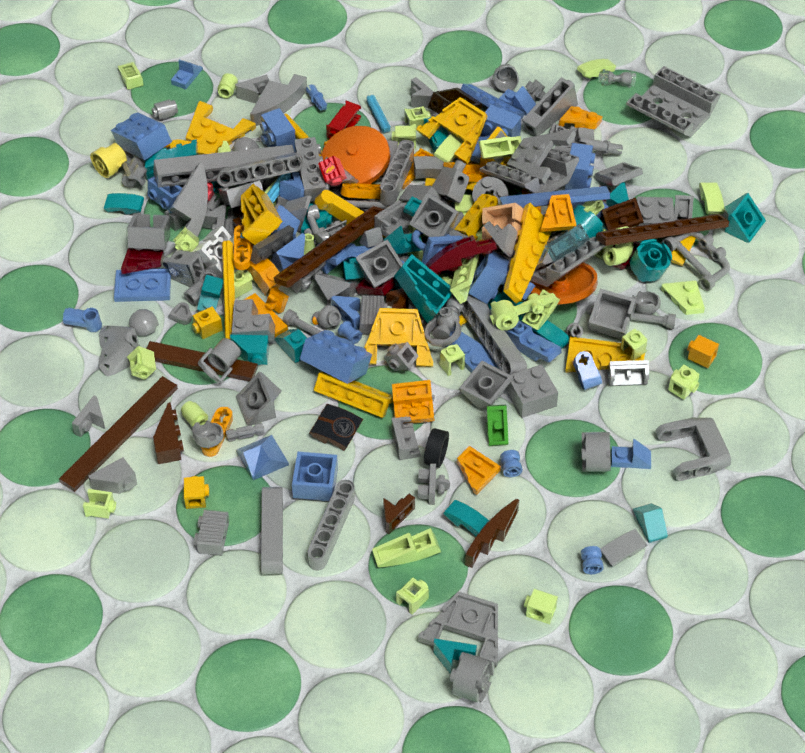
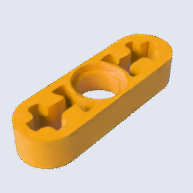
M343 183L340 193L348 198L380 199V185Z
M238 225L234 229L233 258L234 267L238 270H246L250 267L251 242L245 237L241 238L244 225ZM240 245H245L247 248L239 249L237 247ZM240 256H244V262H240Z
M228 407L218 408L210 422L217 423L222 427L224 437L218 445L210 449L201 447L202 453L207 457L218 454L226 437V431L229 430L233 422L232 410ZM224 415H227V416H225V417L223 418V420H222L223 423H221V417H223Z

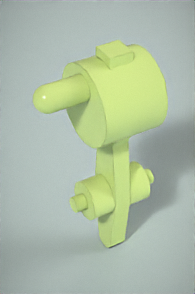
M532 293L528 296V301L514 306L508 300L493 301L491 303L492 315H490L492 324H496L500 330H510L517 325L519 321L518 315L531 311L535 314H540L544 311V306L556 300V296L554 293L542 296Z

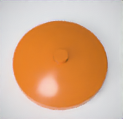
M352 126L332 136L324 146L321 156L323 160L327 157H337L340 159L343 169L359 180L358 184H371L385 172L389 165L391 154L386 138L378 130L368 126Z
M582 263L548 287L530 281L535 285L530 294L537 293L540 295L542 290H545L549 293H554L560 299L558 304L577 302L590 296L596 290L598 285L597 273L590 265Z

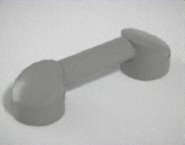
M315 204L309 206L307 220L318 244H321L329 238V234L327 231L320 232L315 219H319L320 214Z

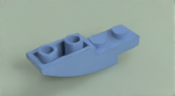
M518 321L514 328L505 330L516 348L534 361L540 358L549 363L562 353L560 346L533 333L532 327L521 321Z

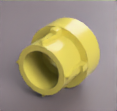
M113 143L106 148L100 147L90 154L93 166L104 178H109L117 173L124 162H127L125 152L117 143Z

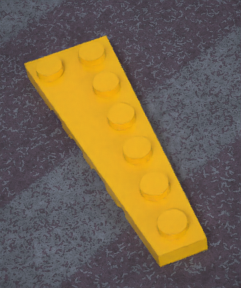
M531 203L526 204L521 218L522 227L518 230L517 236L519 239L518 243L514 246L515 255L511 259L510 269L503 290L515 303L522 300L552 232L540 231L544 216Z

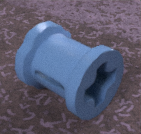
M350 321L343 322L338 328V334L344 336L353 345L362 338V332L352 327Z

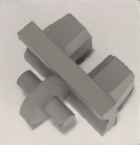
M133 157L130 163L124 162L122 165L126 172L122 177L124 186L128 188L133 187L137 184V180L140 185H144L146 181L143 176L147 169L143 166V161Z
M430 464V469H419L418 482L429 483V485H418V498L429 499V505H435V490H438L439 494H444V491L450 488V481L445 479L444 475H439V478L436 479V464Z

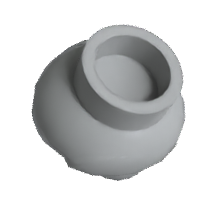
M332 305L323 307L321 311L315 312L312 316L313 324H320L324 328L334 327L341 321L339 310Z

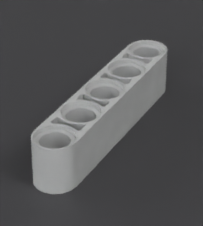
M403 140L398 144L380 185V202L383 205L390 206L396 202L412 166L414 143L410 140Z
M290 153L223 168L218 173L217 182L220 186L229 187L296 172L302 168L303 158L299 153ZM293 158H298L300 160V164L298 166H293L290 163V160ZM280 162L283 167L280 170H276L273 168V164ZM257 166H263L265 168V172L259 174L256 172L255 168ZM246 170L248 175L242 178L238 175V171ZM226 173L230 176V180L223 181L220 176Z
M345 479L338 482L308 548V564L313 570H322L327 565L355 501V486L350 480Z
M262 487V574L283 573L282 487Z

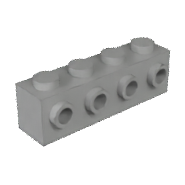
M315 137L294 140L295 153H299L303 158V166L299 173L304 187V197L311 196L310 202L315 201V198L322 191L329 190V186L324 181L318 164L323 161V157L319 156L321 154L320 144L316 143Z

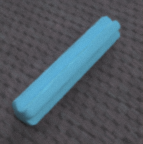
M368 95L366 97L367 103L383 133L390 132L391 126L376 97Z

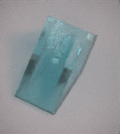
M578 224L544 247L555 262L584 244L590 238L582 225Z

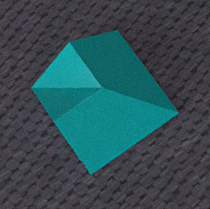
M745 193L724 207L729 214V226L725 228V232L746 243L753 239L766 222V219L749 193Z

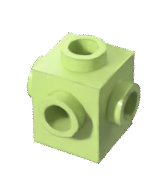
M683 365L679 370L676 369L672 373L668 390L685 400L691 392L694 393L698 389L700 374L694 369Z

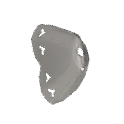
M103 326L99 332V342L102 348L99 357V368L106 376H111L130 366L127 356L140 345L134 327ZM104 364L110 365L109 370H107Z

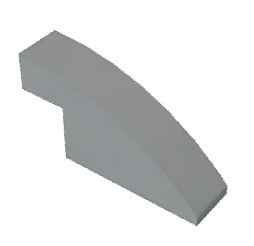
M294 74L288 85L269 80L250 113L251 121L256 123V126H259L262 114L278 108L281 109L283 114L290 110L305 94L307 77Z
M201 162L195 166L169 209L187 221L185 227L197 237L205 219L208 201L207 178L204 165Z

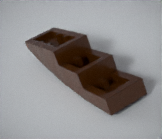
M519 499L513 500L502 508L483 527L465 554V566L473 568L480 552L488 555L495 540L504 542L519 511Z

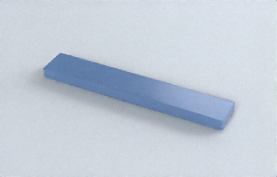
M606 186L504 196L499 197L500 205L517 203L522 208L526 204L531 203L534 207L548 206L551 195L569 194L571 203L610 199V192Z

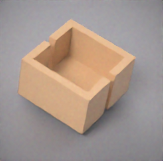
M517 203L483 208L482 224L485 225L490 221L494 226L498 224L501 229L511 224L518 234V230L522 227L521 218L524 209ZM482 227V240L491 238L492 236L486 228ZM518 236L516 237L515 244L518 243Z

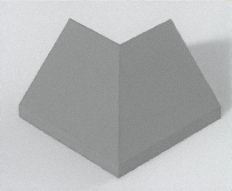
M388 239L356 257L365 280L374 288L394 278L396 272L403 265Z
M325 273L315 274V279L327 300H331L332 296L354 297L356 293L355 287L360 283Z
M481 361L459 389L478 409L486 408V406L493 405L514 378L502 370Z
M258 372L236 395L247 425H254L276 418L274 400L282 390L262 372Z

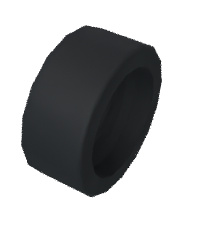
M437 428L431 430L424 452L425 465L436 464L437 468L441 467L449 442L448 431Z

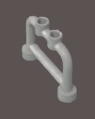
M700 232L680 234L675 237L668 236L662 240V243L666 244L671 252L677 249L703 276L699 280V285L704 291L711 290L715 286V282L725 276L730 270V264L725 258L726 250L723 247L716 249L712 245L714 239L710 234L704 236ZM688 236L695 237L700 247L706 248L711 253L712 259L719 261L723 268L712 275L680 242Z

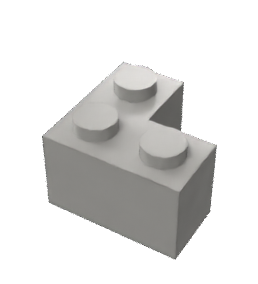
M253 299L234 301L232 334L268 335L269 342H273L275 324L271 315H258V309Z

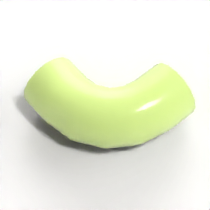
M633 242L616 244L615 247L606 248L603 253L604 262L609 266L625 263L632 255Z

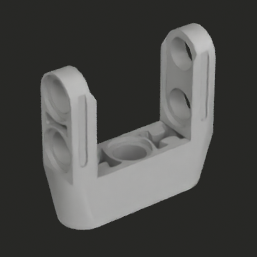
M692 417L665 423L656 429L658 439L665 442L694 436L704 457L682 462L673 472L678 481L710 475L731 465L730 453L713 418Z

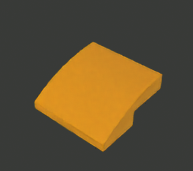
M444 162L443 166L453 168L455 162ZM471 162L466 164L462 172L469 176L468 182H478L484 177L489 176L480 172L479 164Z
M430 380L392 384L395 418L411 417L410 422H404L403 424L435 421Z

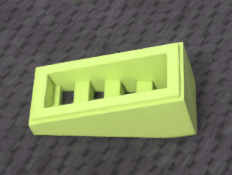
M134 62L118 66L127 90L143 86L142 76Z

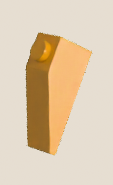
M251 243V254H252V249H253V246H254L252 243ZM245 245L239 247V249L247 248ZM240 256L241 262H244V256ZM268 258L257 264L250 261V267L247 271L251 273L254 281L265 296L270 293L271 288H279L281 286L275 284L273 278L280 272Z

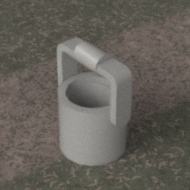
M223 338L213 349L209 348L199 359L198 365L210 378L220 383L232 371L231 365L241 355V351L233 341ZM207 356L209 362L213 367H215L219 371L225 372L221 377H219L216 374V372L204 362V359Z

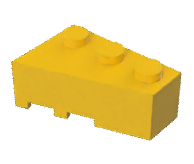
M254 183L241 195V212L244 213L242 236L256 245L266 239L274 230L278 229L283 221L269 196Z

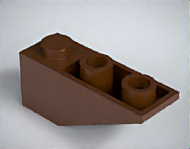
M171 402L167 403L153 436L158 464L182 460L180 452H184L182 440L178 441V436H181L180 427L175 425L174 422L178 421L176 409L172 410Z

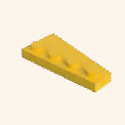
M570 336L565 373L576 372L573 361L580 352L590 353L598 370L608 369L610 361H632L630 358L633 349L629 346L622 350L621 343ZM645 353L634 361L644 360ZM582 357L579 360V363H583L584 365L587 362V360H583Z

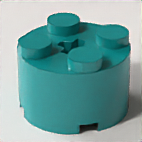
M578 204L573 209L577 226L572 231L579 236L576 242L581 245L590 238L596 237V233L602 232L605 227H602L604 224L591 211L585 212L584 209L586 207Z
M656 239L642 241L629 260L632 271L638 280L642 282L659 280L670 266L672 260V253L669 247L664 243L656 242Z

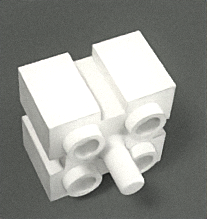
M223 226L212 230L203 239L204 242L192 251L200 253L202 262L207 267L205 270L214 271L218 278H223L222 242L232 237Z

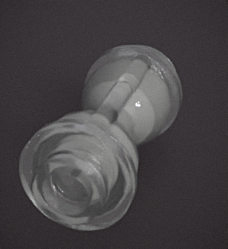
M603 69L602 72H599L598 82H601V86L618 82L624 87L628 86V88H631V86L635 87L636 73L629 71L615 75L613 72Z

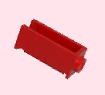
M346 100L345 106H342L332 121L326 125L327 138L330 139L339 131L355 126L361 119V115L356 114L361 109V105Z

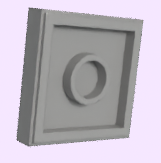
M622 162L595 173V178L598 181L614 186L642 175L643 171L640 167Z

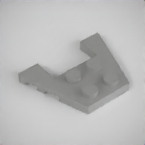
M574 129L523 138L507 162V165L510 168L539 178V183L545 184L552 172L549 167H540V165L554 145L569 146L576 133Z
M458 591L442 608V612L435 619L433 618L424 632L422 631L419 634L418 641L434 646V638L439 639L443 629L483 641L484 644L479 657L494 662V666L497 667L498 604Z

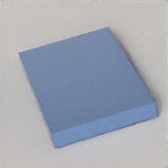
M147 269L127 274H121V270H116L115 302L170 300L171 273L169 269Z

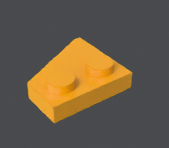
M571 106L560 118L559 126H564L565 123H572L575 128L596 129L601 124L603 116L595 112L582 110L577 106Z
M569 194L551 195L540 231L549 232L575 229L577 225Z
M468 446L457 458L458 466L476 495L501 469L500 465L471 446Z

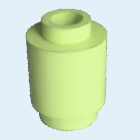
M230 73L222 76L217 88L218 94L221 97L229 98L233 95L235 84L238 83L236 76Z
M188 401L181 407L182 416L192 427L196 422L204 425L208 420L206 412L195 402Z

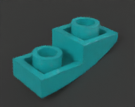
M127 193L107 194L104 210L106 212L123 211L125 214L141 213L144 197Z
M454 500L443 513L457 527L462 524L475 536L489 522L481 513L458 500Z

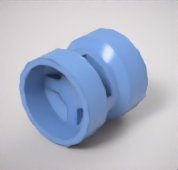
M516 450L504 451L500 455L504 476L516 477L520 475L523 469L519 462V452Z
M588 546L581 550V559L584 561L582 565L584 573L592 575L603 571V561L600 560L602 553L599 547Z

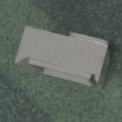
M251 181L248 184L232 189L228 187L218 188L222 205L230 206L231 208L241 205V195L253 183L263 191L261 181Z

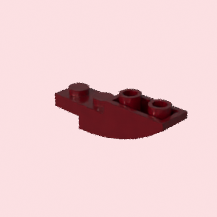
M471 235L446 246L425 265L437 275L444 270L454 271L459 266H463L462 258L471 259L476 254L492 253L493 250L497 249L496 243L492 237L476 241L474 236Z

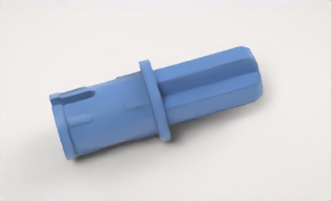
M309 85L310 89L307 87L306 92L311 97L312 103L316 104L320 111L326 110L328 104L324 100L323 94L317 90L315 85Z

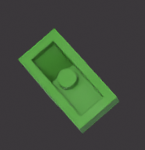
M507 405L486 406V430L489 446L509 444Z

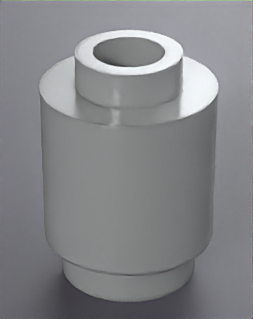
M169 99L155 103L152 113L154 118L157 117L158 120L175 116L178 113V108L175 100L170 101Z

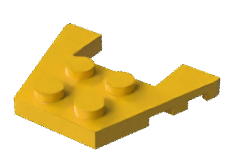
M459 97L442 109L443 112L436 117L432 116L428 119L429 122L423 126H418L416 130L430 139L436 130L442 126L461 138L464 142L454 155L468 164L488 116L479 108Z
M199 101L186 135V141L197 139V143L216 146L219 149V147H222L223 140L231 145L232 141L236 138H242L249 130H255L256 123L242 118L232 129L208 119L207 117L213 112V106Z
M379 308L371 333L364 347L367 352L372 354L369 365H377V346H391L395 343L408 342L411 347H417L418 358L416 359V366L433 367V359L418 309Z

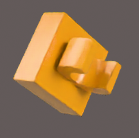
M277 287L271 288L265 306L270 310L282 313L289 296Z

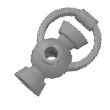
M448 299L446 307L441 308L437 317L427 324L425 337L432 346H447L460 337L461 326L458 314L464 309V305L460 304L457 299ZM431 331L434 338H430Z

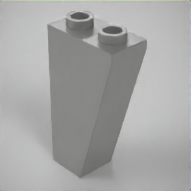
M561 77L522 119L524 129L534 136H539L549 129L553 123L559 121L571 106H577L578 101L574 83Z

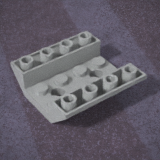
M663 66L654 75L653 85L642 96L635 93L626 102V105L686 136L692 137L710 118L721 94Z
M551 149L540 167H549L552 172L545 184L539 183V178L494 161L486 163L485 166L479 169L480 172L489 177L498 178L504 184L532 194L552 192L569 183L579 162V157L559 151L558 149Z
M552 231L549 239L557 236L561 231ZM596 237L590 238L581 245L575 243L562 257L535 270L530 281L548 287L596 255L606 246L599 242ZM513 250V255H512L510 258H514V255H515V251H514V250Z

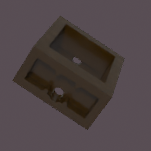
M452 88L433 92L428 107L440 114L443 112L442 109L459 97L464 100L466 98L467 102L481 109L482 103L461 89Z

